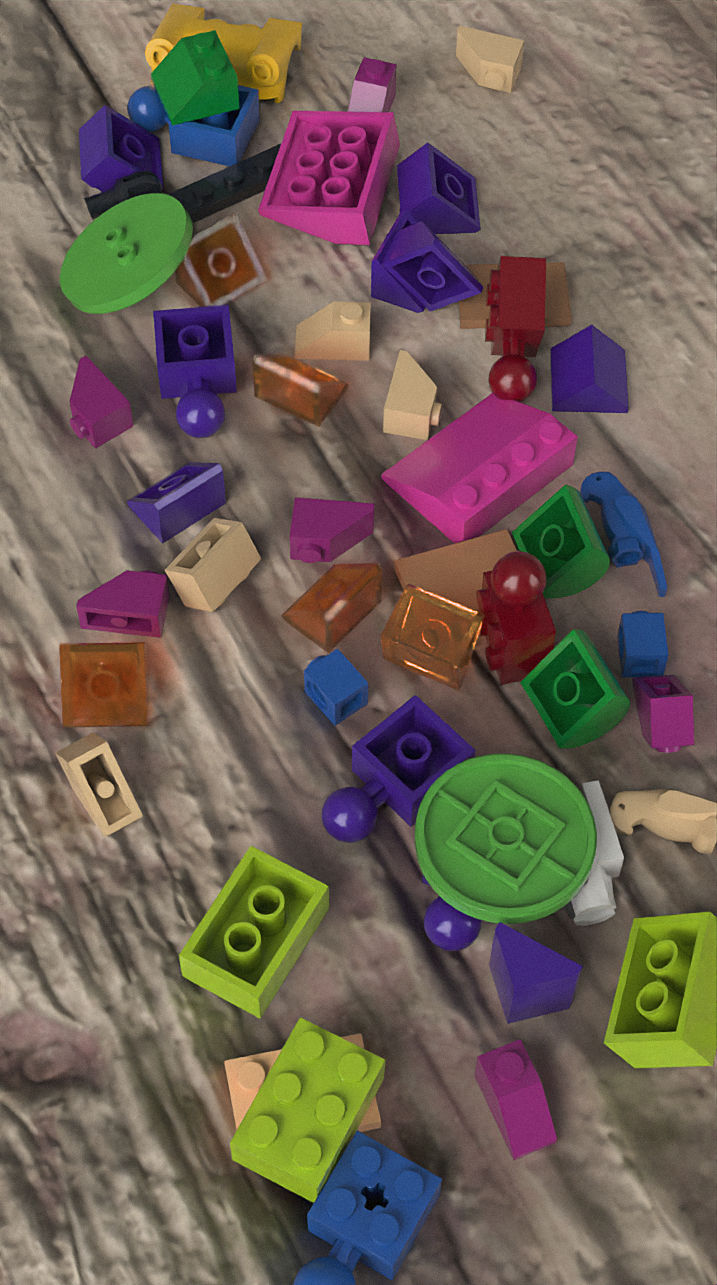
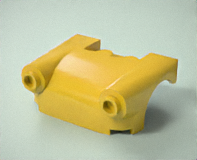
M172 3L146 46L145 56L151 66V73L181 38L216 30L237 74L238 85L258 89L259 100L274 98L275 103H280L284 100L291 53L293 48L296 51L301 49L302 22L269 18L261 29L254 24L235 25L228 24L221 19L204 20L205 8Z

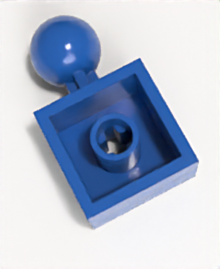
M238 85L239 109L173 126L154 86H144L137 89L130 96L127 105L130 120L149 132L160 130L168 123L171 153L225 166H232L241 161L260 122L258 89Z
M357 1130L307 1214L308 1231L333 1245L327 1257H318L304 1264L298 1271L293 1285H356L352 1272L359 1261L393 1280L440 1197L442 1178ZM370 1199H378L383 1202L384 1207L377 1205L371 1211L366 1209V1202Z

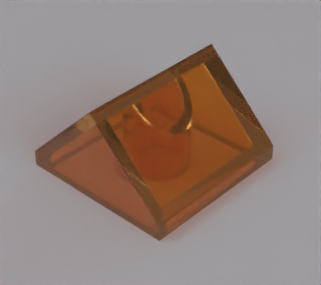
M232 213L192 235L188 251L179 267L175 270L176 283L199 307L224 305L268 280L236 213Z
M286 354L255 355L252 361L254 397L318 427L344 395L349 385Z
M378 563L334 564L281 616L285 622L324 651L330 653L382 602L383 569Z
M408 584L380 635L383 659L455 690H459L462 686L485 615Z
M145 642L59 644L63 727H132L148 725L150 669Z

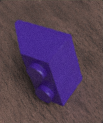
M104 105L79 129L81 180L90 187L104 192L114 188L113 184L116 183V179L137 171L148 170L157 175L163 189L159 137L107 105Z
M428 142L397 165L400 212L407 210L417 223L422 221L434 234L476 233L481 229L476 179L474 176Z
M422 221L396 232L382 262V265L429 311L480 294L484 288L472 271Z

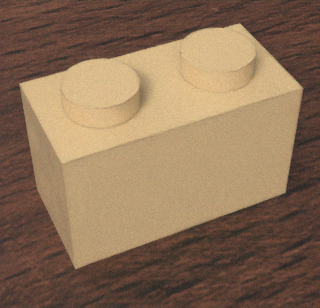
M213 518L165 569V572L185 607L214 612L216 608L225 602L226 597L236 586L248 577L250 571L261 560V557L242 522Z

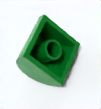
M565 484L512 531L519 551L534 555L544 566L546 572V586L543 591L544 598H562L579 593L600 580L609 568V556L580 492L572 486Z
M573 629L520 682L560 749L580 747L600 738L613 729L625 717L630 708L628 697L585 631Z

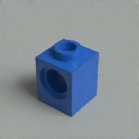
M635 611L622 614L617 633L622 678L663 675L669 656L663 613Z
M338 648L327 656H318L304 670L305 693L334 726L368 704V682Z

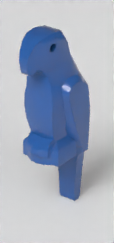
M596 472L590 474L582 482L580 494L585 503L593 501L601 506L603 529L611 543L608 555L613 564L618 568L636 565L638 561L644 559L649 564L659 597H665L667 584L660 552L644 506L612 473Z

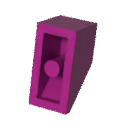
M363 57L353 82L348 112H389L396 95L397 64Z
M86 355L80 358L70 396L72 418L69 421L75 434L80 439L86 438L96 449L133 427L131 406L125 396Z
M295 497L289 536L290 559L301 560L306 563L333 561L373 534L374 503Z
M126 570L81 597L76 605L81 629L161 638L170 600L167 575L158 574L150 570L141 572Z
M673 674L632 678L642 736L650 747L656 748V751L671 753L680 751L681 746L694 745L693 695Z
M521 1039L477 1056L475 1079L513 1160L557 1143V1136L541 1080Z

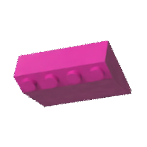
M292 111L258 209L259 214L335 244L370 245L400 147L394 112Z
M492 393L382 473L381 479L455 544L480 537L570 468L574 462L578 436L550 413L514 400L498 399Z

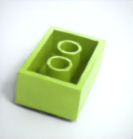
M250 846L180 952L179 960L182 976L261 1019L329 910V886Z
M710 911L633 919L604 1044L634 1068L713 1066L717 1050V917Z
M300 1017L230 1141L232 1160L314 1203L355 1135L384 1080L385 1059Z

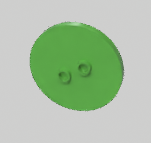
M161 193L136 196L115 205L89 224L67 252L60 272V285L63 293L77 309L91 314L115 312L143 300L165 283L184 259L192 239L193 226L191 217L176 198Z
M487 754L455 765L431 785L417 813L415 850L419 866L426 880L434 891L452 907L466 915L487 922H501L503 924L526 923L544 918L568 904L582 889L591 872L596 854L597 830L590 806L581 791L557 769L544 762L522 755Z

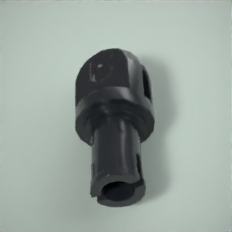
M148 170L137 171L116 179V183L113 184L114 188L86 197L84 200L90 216L94 220L110 208L130 198L144 194H162V184L155 173Z

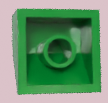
M216 30L181 38L151 73V80L172 126L239 109L238 77Z

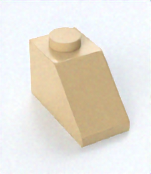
M459 25L457 30L456 57L478 86L511 93L522 67L524 40Z
M333 301L296 325L295 359L369 361L371 302Z
M399 351L384 406L383 432L428 440L432 425L439 426L442 404L436 403L437 386L407 351Z
M92 732L55 752L74 792L104 837L143 817L106 740Z

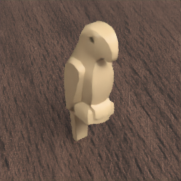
M678 789L623 791L616 794L609 809L615 831L622 835H632L634 831L632 827L642 824L660 837L676 842H690L695 850L709 855L712 853L717 842V802Z

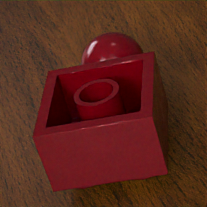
M500 256L498 268L491 269L490 283L487 284L486 306L489 307V318L486 319L485 342H491V355H500L502 357L492 365L489 371L488 383L492 393L501 400L522 402L533 393L537 384L536 370L533 364L525 357H536L545 331L546 258Z
M523 551L510 552L502 556L496 562L492 571L483 572L482 589L476 592L479 612L474 613L476 631L479 637L485 636L488 645L485 648L486 661L490 671L496 670L501 685L522 681L553 650L556 629L543 595L546 586L544 566L534 555Z

